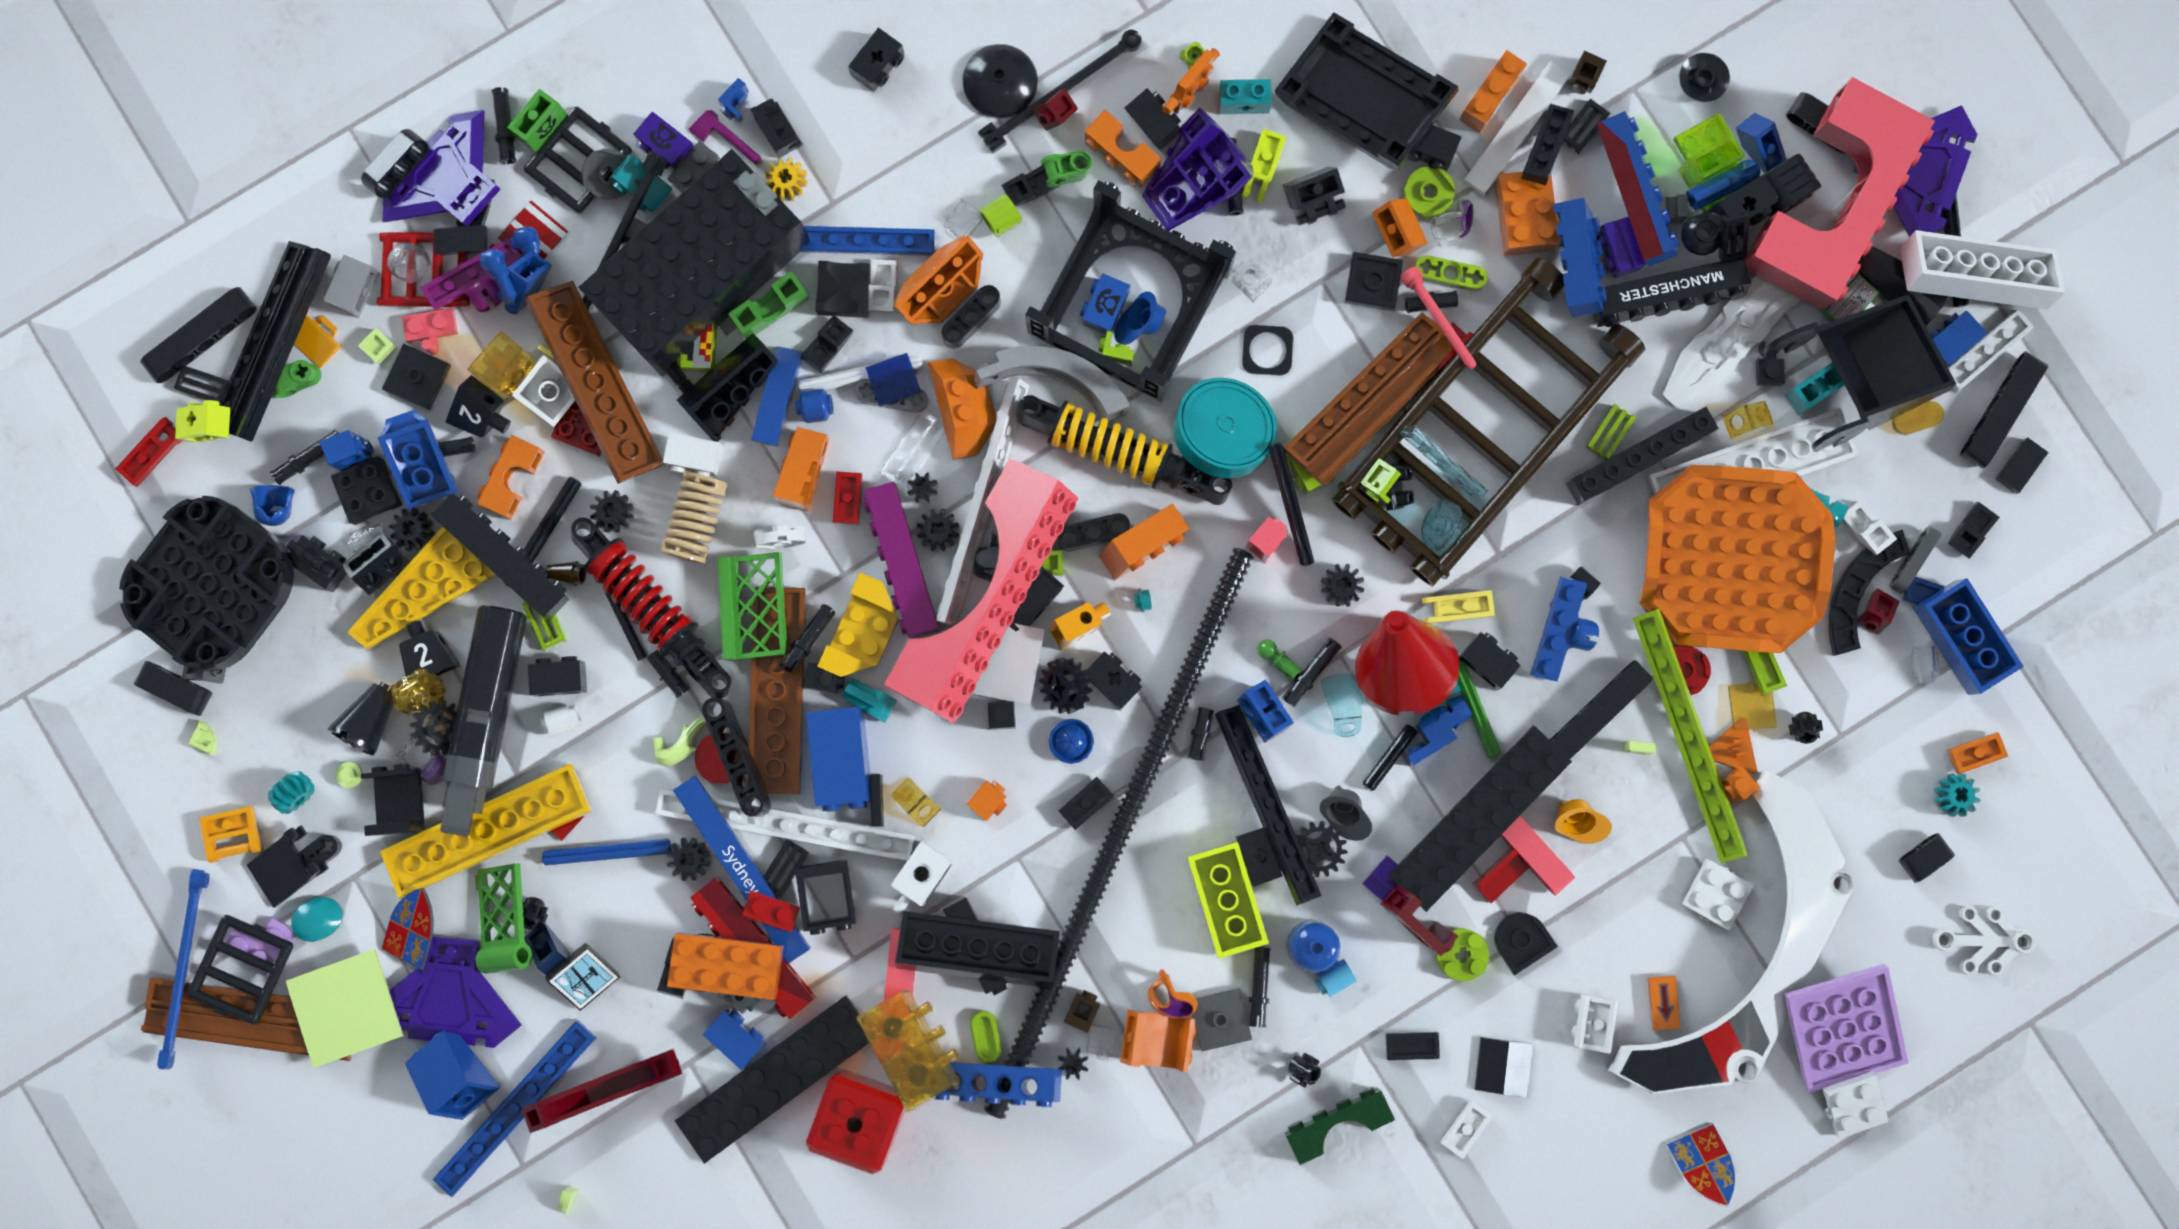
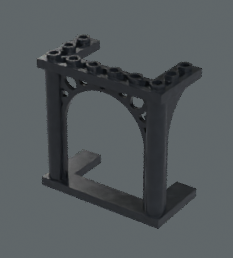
M1098 180L1093 189L1094 208L1089 221L1040 311L1029 306L1025 314L1027 333L1058 349L1086 359L1104 373L1162 402L1166 395L1167 384L1223 279H1228L1232 271L1236 251L1233 250L1231 244L1223 240L1218 242L1213 239L1209 248L1198 242L1193 244L1185 240L1186 237L1175 230L1170 232L1164 229L1160 222L1154 219L1148 221L1142 218L1137 210L1130 207L1127 209L1121 207V191H1119L1118 186L1109 181L1103 183ZM1116 224L1123 226L1126 231V237L1122 241L1116 240L1112 235V228ZM1131 230L1137 236L1140 234L1141 238L1139 240L1131 238ZM1104 234H1106L1110 242L1108 246L1101 245L1105 241V238H1103ZM1157 243L1162 247L1160 249H1156L1155 244ZM1129 246L1146 248L1165 258L1176 271L1182 287L1180 312L1151 367L1145 366L1141 375L1056 331L1093 263L1109 251ZM1179 254V258H1186V260L1179 263L1174 257ZM1190 264H1197L1200 266L1201 271L1196 276L1188 277L1184 275L1183 269ZM1199 282L1198 286L1194 285L1193 291L1187 288L1188 283Z

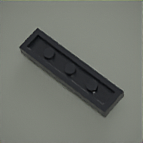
M1554 104L1549 105L1521 179L1547 185L1575 110Z

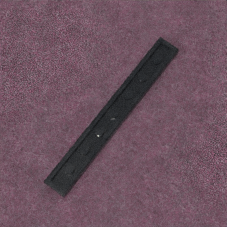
M1240 705L1218 711L1215 717L1296 906L1321 897L1320 890Z

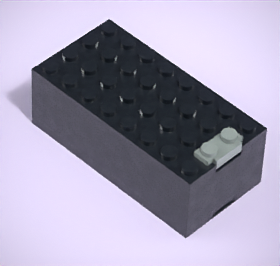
M731 149L578 288L656 372L663 377L667 374V369L671 368L673 364H677V359L690 344L712 324H714L715 330L729 316V312L746 302L801 252L800 250L805 245H808L810 238L802 222Z

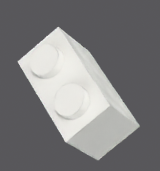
M669 433L663 463L669 467V471L683 474V471L687 470L708 477L710 475L717 476L723 446L715 441Z

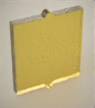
M1751 681L1747 682V684L1728 686L1733 731L1752 729V731L1756 732L1758 729L1777 727L1773 692L1761 696L1756 683L1753 684Z

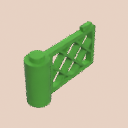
M520 863L478 869V875H475L476 891H479L482 949L476 955V966L484 974L527 968L532 961V951L529 945L525 943ZM511 870L512 881L508 885L504 878L508 871ZM487 874H491L495 879L491 888L488 886ZM500 886L505 891L501 899L496 895ZM510 897L513 900L511 911L505 906ZM491 900L496 905V908L492 914L489 911V904ZM501 912L507 917L503 925L497 921ZM511 924L514 926L515 938H512L507 932ZM492 927L498 931L493 941H491L490 932Z

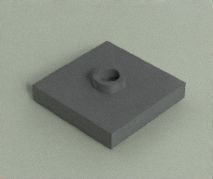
M1240 988L1196 998L1198 1006L1193 1014V1019H1195L1201 1052L1252 1040Z

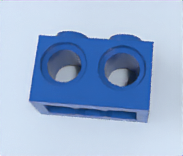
M350 430L320 441L328 465L340 471L371 459V454L374 453L368 439L365 440V438Z
M1266 679L1245 691L1237 699L1264 743L1283 733L1294 723Z

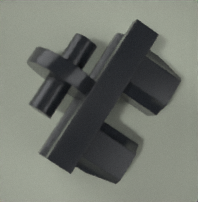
M1401 462L1389 464L1398 470L1401 475L1386 494L1391 499L1388 504L1386 503V511L1401 509L1406 505L1414 503L1413 491H1403L1402 481L1412 480L1411 466L1401 465Z

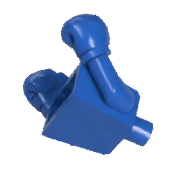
M531 226L518 228L514 231L513 238H511V247L521 250L523 257L508 268L504 262L505 254L500 250H486L480 257L481 268L491 275L492 280H496L500 288L497 296L506 303L504 308L511 314H518L527 305L525 299L540 291L552 267V264L539 256V252H541L539 248V235L537 230Z

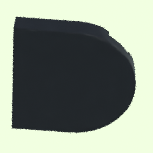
M1513 913L1506 916L1499 922L1494 934L1495 947L1513 975L1518 974L1558 947L1542 922L1527 913Z

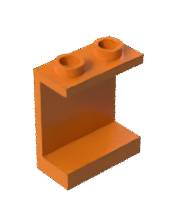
M1127 1010L1120 1062L1134 1067L1145 1065L1173 1068L1182 1072H1188L1189 1065L1192 1062V1039H1194L1196 1034L1195 1019L1189 1017L1176 1019L1160 1013Z

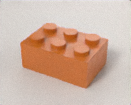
M1523 172L1500 174L1497 178L1495 188L1504 256L1554 251L1560 244L1556 225H1558L1557 216L1554 213L1553 206L1555 200L1551 174L1546 186L1521 179Z

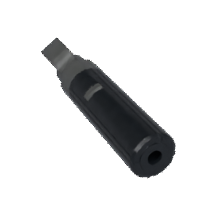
M485 605L477 609L442 781L447 782L442 805L444 812L441 822V833L468 837L473 814H482L486 791L493 788L527 616L522 612Z

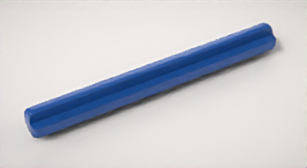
M656 839L544 850L542 852V862L544 865H557L662 855L671 852V841L669 839Z

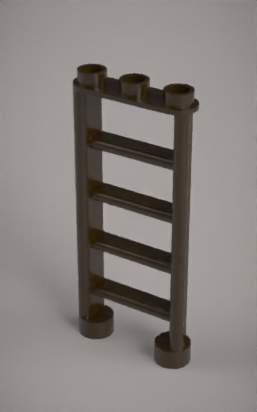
M1536 258L1522 273L1519 283L1464 344L1476 361V366L1473 369L1548 432L1519 465L1440 398L1466 368V365L1458 353H1456L1344 482L1338 483L1337 488L1339 491L1331 499L1334 505L1349 518L1355 520L1362 512L1377 526L1370 534L1386 550L1395 553L1402 546L1413 555L1416 560L1410 566L1411 571L1431 587H1434L1440 578L1447 579L1450 576L1449 572L1620 374L1626 368L1631 367L1646 349L1644 343L1634 332L1623 325L1613 324L1599 341L1601 349L1611 360L1600 373H1597L1519 307L1531 293H1534L1544 301L1551 302L1564 288L1563 274L1553 264L1542 258ZM1507 320L1587 387L1560 419L1480 352ZM1428 410L1508 477L1480 511L1400 443L1411 431L1408 427L1414 428ZM1390 455L1395 461L1401 462V465L1411 466L1412 475L1469 523L1440 557L1360 489L1363 486L1360 482L1378 458L1385 461Z

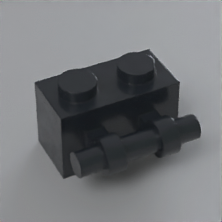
M1326 167L1282 184L1290 209L1304 210V214L1295 217L1298 226L1306 223L1310 225L1317 222L1318 218L1326 215L1329 217L1338 213L1337 211L1346 207L1343 199L1334 201V196L1345 192L1338 168ZM1324 201V206L1316 209L1313 208L1314 204Z
M302 535L298 542L291 540L286 548L290 550L293 567L325 590L334 592L347 575L346 570L342 566L347 558L335 550L332 553L324 548L326 543L314 535L312 538Z

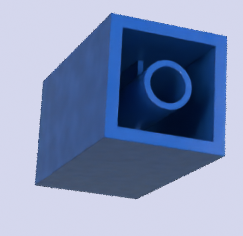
M860 707L806 712L815 807H821L822 812L841 811V805H848L849 809L867 808V803L871 802L864 710Z

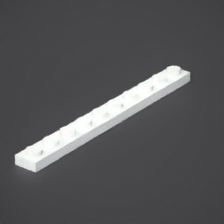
M1010 376L1008 384L1004 388L1001 408L997 411L994 431L989 437L987 454L982 461L980 477L974 487V497L967 510V520L964 529L960 533L957 553L952 559L950 576L945 582L943 599L937 609L936 621L951 627L958 624L974 571L975 554L982 545L990 519L991 511L985 502L1006 466L1019 423L1017 420L1019 402L1024 396H1027L1029 385L1016 377Z
M660 788L655 814L693 821L672 790ZM711 798L729 826L733 829L908 861L913 852L914 835L770 809L769 813L763 817H750L743 813L739 803ZM752 806V809L755 812H757L760 808L758 806Z

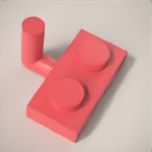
M453 308L402 317L405 341L407 343L422 341V348L432 355H436L439 352L437 338L458 334Z

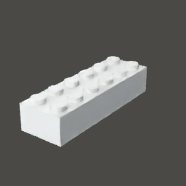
M1917 230L1900 247L1907 291L2046 310L2065 294L2057 250Z

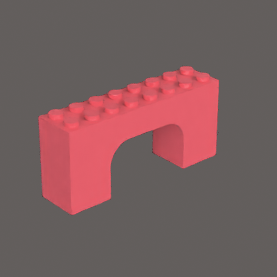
M1851 77L1834 95L1813 136L1843 151L1853 159L1858 172L1855 187L1832 229L1829 231L1812 229L1780 211L1774 214L1764 223L1744 260L1747 271L1820 310L1825 309L1829 305L1833 306L1837 300L1841 301L1849 288L1845 286L1849 278L1853 279L1860 269L1861 265L1858 264V261L1862 255L1865 256L1873 245L1870 239L1874 233L1877 234L1885 223L1882 217L1886 210L1889 212L1896 203L1897 197L1894 195L1898 188L1902 189L1908 181L1909 175L1906 174L1910 166L1914 167L1920 159L1922 153L1918 152L1922 144L1926 145L1933 135L1934 131L1931 130V127L1935 120Z

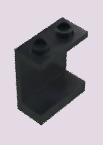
M410 764L394 765V770H388L387 766L371 768V773L361 774V779L374 780L376 824L364 826L365 836L425 831L421 768H410Z

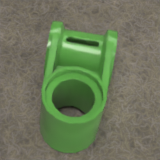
M1076 151L1065 154H1052L1043 158L1040 163L1045 168L1048 177L1046 181L1047 186L1057 187L1063 184L1082 181L1092 166L1090 155L1084 151ZM1074 164L1080 165L1082 169L1077 168Z
M297 360L285 365L273 392L275 398H285L318 384L322 376L321 370L315 364L305 360Z

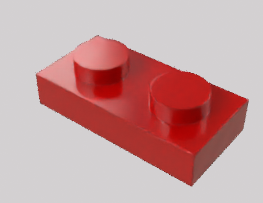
M836 471L833 523L859 525L862 473Z
M750 891L741 916L792 932L800 907Z

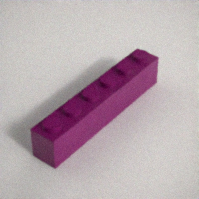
M895 482L865 490L866 497L862 498L866 513L871 512L873 522L869 524L873 537H879L881 546L877 547L881 562L886 561L888 567L884 574L888 586L893 585L895 595L891 597L895 610L900 609L903 619L899 620L902 634H908L910 639L940 631Z

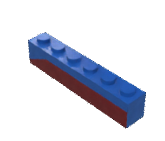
M1624 111L1596 123L1644 262L1650 267L1678 256L1676 247L1680 246L1679 240L1675 232H1670L1668 224L1672 223L1668 210L1662 209L1660 201L1664 200L1660 187L1658 185L1654 186L1652 178L1656 177L1651 163H1646L1644 155L1648 153L1643 140H1638L1636 132L1640 130L1635 117L1630 118L1627 112Z

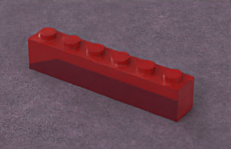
M714 877L690 897L694 902L691 905L700 917L704 915L709 920L710 924H708V927L715 936L721 935L722 938L773 944L754 920L741 916L744 907L719 877ZM782 955L774 1008L781 1017L787 1016L788 1019H791L817 997Z

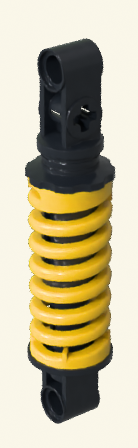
M1032 395L1024 396L1019 402L1017 411L1019 424L1047 435L1048 446H1055L1064 450L1066 448L1069 453H1074L1079 447V456L1081 458H1087L1092 452L1091 459L1093 463L1097 464L1104 459V466L1108 469L1117 464V472L1120 474H1124L1130 469L1129 475L1132 479H1137L1142 474L1140 481L1152 486L1153 489H1156L1160 483L1169 485V488L1175 490V488L1190 496L1198 497L1214 505H1221L1228 499L1232 489L1230 478H1219L1200 471L1189 463L1184 456L1179 457V455H1175L1173 453V444L1161 442L1158 448V439L1153 438L1148 444L1145 442L1146 435L1140 433L1137 439L1133 438V429L1127 428L1124 433H1121V425L1119 423H1114L1112 428L1107 427V418H1101L1096 427L1093 425L1096 417L1094 413L1090 412L1084 422L1080 420L1083 409L1077 407L1074 410L1076 406L1071 405L1067 400L1063 402L1061 407ZM1031 409L1035 413L1029 414L1026 413L1024 410ZM1214 487H1220L1224 492H1218Z

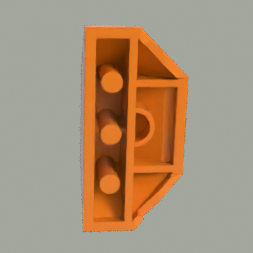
M967 234L940 247L903 283L894 303L895 308L910 324L942 323L978 288L981 260H983L984 253Z
M953 358L928 362L952 460L977 456L993 432L997 421L988 385L977 389L974 382L976 370Z

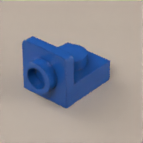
M737 78L718 99L722 107L720 111L729 120L734 118L739 123L743 118L735 107L742 105L749 93L746 84L740 78Z

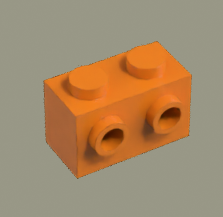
M1407 198L1390 200L1372 212L1392 258L1410 255L1428 244Z

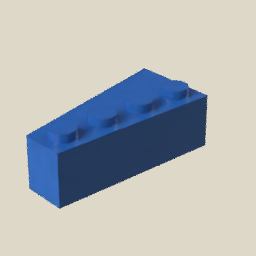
M1584 198L1553 204L1554 213L1557 214L1561 221L1560 225H1556L1557 235L1560 238L1562 248H1565V250L1560 251V258L1564 271H1568V273L1563 274L1567 308L1573 317L1604 312L1603 302L1607 301L1605 287L1601 286V279L1605 278L1603 264L1599 263V256L1603 254L1601 242L1597 240V233L1600 232L1598 217L1594 218Z

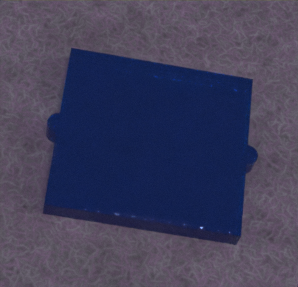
M908 353L865 367L871 382L870 389L874 391L879 407L922 393L916 378L917 371L913 370Z

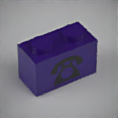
M653 111L633 133L638 141L637 147L648 155L651 152L667 160L665 169L671 167L675 170L694 147L689 139Z

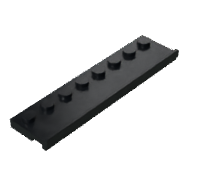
M292 241L288 242L219 406L230 407V435L250 442L253 441L330 261L331 254L319 248H311Z

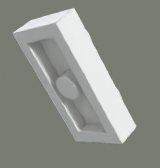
M1470 1099L1440 1143L1464 1159L1493 1118V1115Z

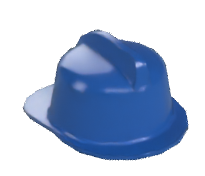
M1145 291L1141 293L1118 319L1114 329L1115 341L1119 344H1130L1141 334L1151 335L1160 328L1167 311L1157 303L1152 292Z

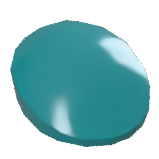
M313 898L301 904L294 912L291 919L292 930L303 941L315 942L327 938L339 928L343 918L342 909L331 898Z

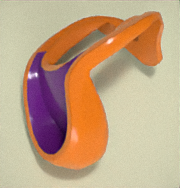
M1161 969L1158 972L1160 979L1156 980L1148 990V999L1155 1011L1167 1017L1176 1019L1190 1017L1195 1013L1198 1006L1196 997L1188 992H1175L1169 979L1170 976L1165 973L1164 969ZM1162 984L1166 986L1169 995L1168 1004L1165 1006L1160 1003L1154 992Z

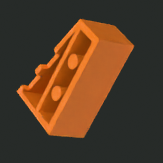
M800 427L796 428L795 433H791L788 447L790 448L787 456L783 459L781 473L773 493V497L779 504L809 512L830 440L827 434Z
M1171 504L1111 540L1098 556L1113 579L1117 580L1129 571L1134 572L1145 564L1144 561L1150 557L1153 560L1165 552L1164 548L1167 546L1175 547L1185 540L1183 535L1190 528L1174 504Z

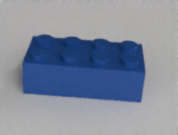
M1968 578L1953 581L1912 607L1968 695L1982 694L2024 667Z

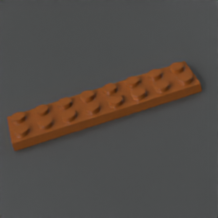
M572 280L528 296L525 301L617 484L664 465L663 458L574 281Z
M766 587L761 594L771 601L777 594L776 588ZM784 588L788 653L791 650L793 641L798 640L805 630L806 588ZM758 597L753 603V611L760 615L768 604ZM771 608L763 619L772 627L778 620V613ZM760 622L752 634L761 641L769 629ZM773 634L764 645L771 651L780 650L779 638ZM752 639L753 651L758 644ZM786 655L751 659L749 749L767 794H801L804 659L794 674H790L780 667V663ZM748 776V786H749V784H750V777Z

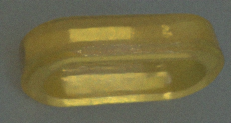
M1928 401L1892 419V427L1900 435H1909L1929 429L1942 422L1944 410L1939 403Z

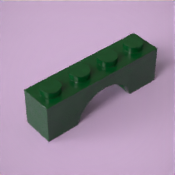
M1369 1087L1359 1092L1360 1097L1350 1101V1098H1346L1336 1103V1108L1329 1112L1326 1109L1318 1111L1312 1115V1120L1304 1124L1302 1121H1298L1288 1126L1289 1131L1284 1134L1299 1165L1324 1154L1325 1137L1329 1130L1340 1122L1356 1121L1373 1131L1394 1121L1395 1118L1383 1092L1379 1088L1374 1090L1373 1087Z

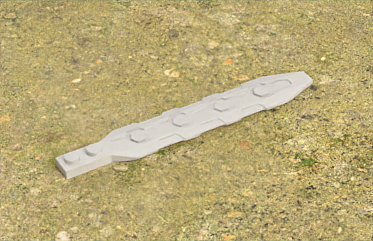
M1852 190L1831 212L1808 218L1803 224L1818 231L1831 230ZM1756 275L1751 281L1747 295L1738 300H1730L1722 308V312L1702 333L1699 332L1680 352L1661 396L1674 408H1677L1717 388L1735 370L1736 364L1755 344H1759L1771 332V327L1790 307L1793 308L1801 299Z

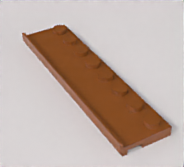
M1421 312L1284 447L1285 454L1316 479L1324 488L1448 364L1447 362L1439 371L1436 369L1442 362L1441 360L1453 349V346L1440 327Z
M157 977L150 978L145 1003L144 1025L141 1026L143 1033L165 1036L174 980ZM185 982L176 1037L309 1056L290 996L272 994L260 1022L257 1025H252L229 1014L222 1016L214 1012L215 1008L188 997L187 991L192 982ZM203 984L200 989L249 1012L253 1011L258 1000L257 997L236 988ZM351 1055L338 1060L350 1061Z

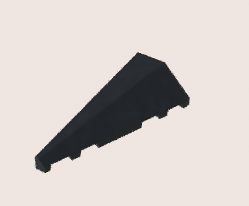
M1874 246L1871 247L1865 256L1862 255L1858 261V264L1861 265L1858 272L1870 285L1880 292L1878 295L1883 301H1891L1909 294L1926 327L1941 310L1948 296L1907 291L1902 261Z

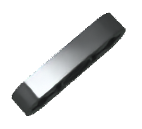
M863 379L855 386V395L864 404L915 413L924 411L928 406V397L925 391L920 388L870 379ZM869 385L871 391L878 392V387H882L880 390V401L876 400L877 395L868 394L867 398H864L860 390L865 389ZM894 389L899 393L897 401L893 403L887 402L884 398L886 391ZM903 391L907 392L906 397L915 398L916 394H919L923 403L920 402L917 406H914L912 401L905 400V405H901L903 402Z
M1930 525L1924 529L1911 548V554L1906 556L1889 584L1890 588L1899 594L1907 590L1942 534L1940 531Z

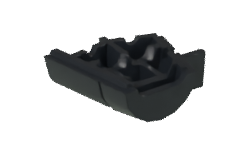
M990 531L988 546L979 547L974 558L976 577L990 582L993 579L999 555V544H996L997 536L993 531Z

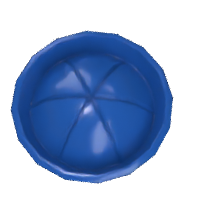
M1062 720L1055 725L1050 733V750L1061 762L1069 764L1080 763L1092 752L1094 745L1093 733L1089 726L1081 720Z

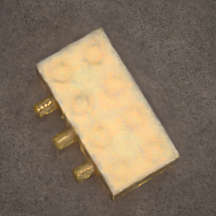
M910 990L896 993L856 1018L907 1112L918 1109L960 1084L950 1065V1062L959 1057L957 1051L951 1049L944 1054L937 1039L946 1034L945 1029L942 1025H939L931 1030L924 1017L933 1010L931 1004L925 1002L918 1006Z

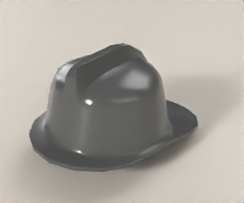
M1338 785L1329 797L1321 801L1319 805L1321 814L1330 824L1334 825L1336 832L1342 831L1340 836L1353 841L1364 840L1369 837L1372 832V822L1362 809V802L1357 793L1343 789Z

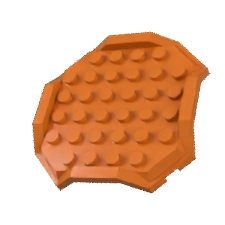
M1689 465L1674 480L1647 501L1649 527L1645 574L1639 604L1647 613L1660 609L1673 644L1782 653L1824 618L1831 594L1836 542L1833 514L1797 473L1759 468Z

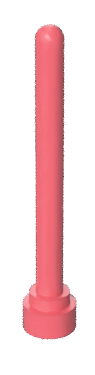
M1411 267L1406 270L1400 277L1405 287L1416 292L1466 367L1469 369L1475 368L1476 361L1424 287L1423 275L1417 267Z

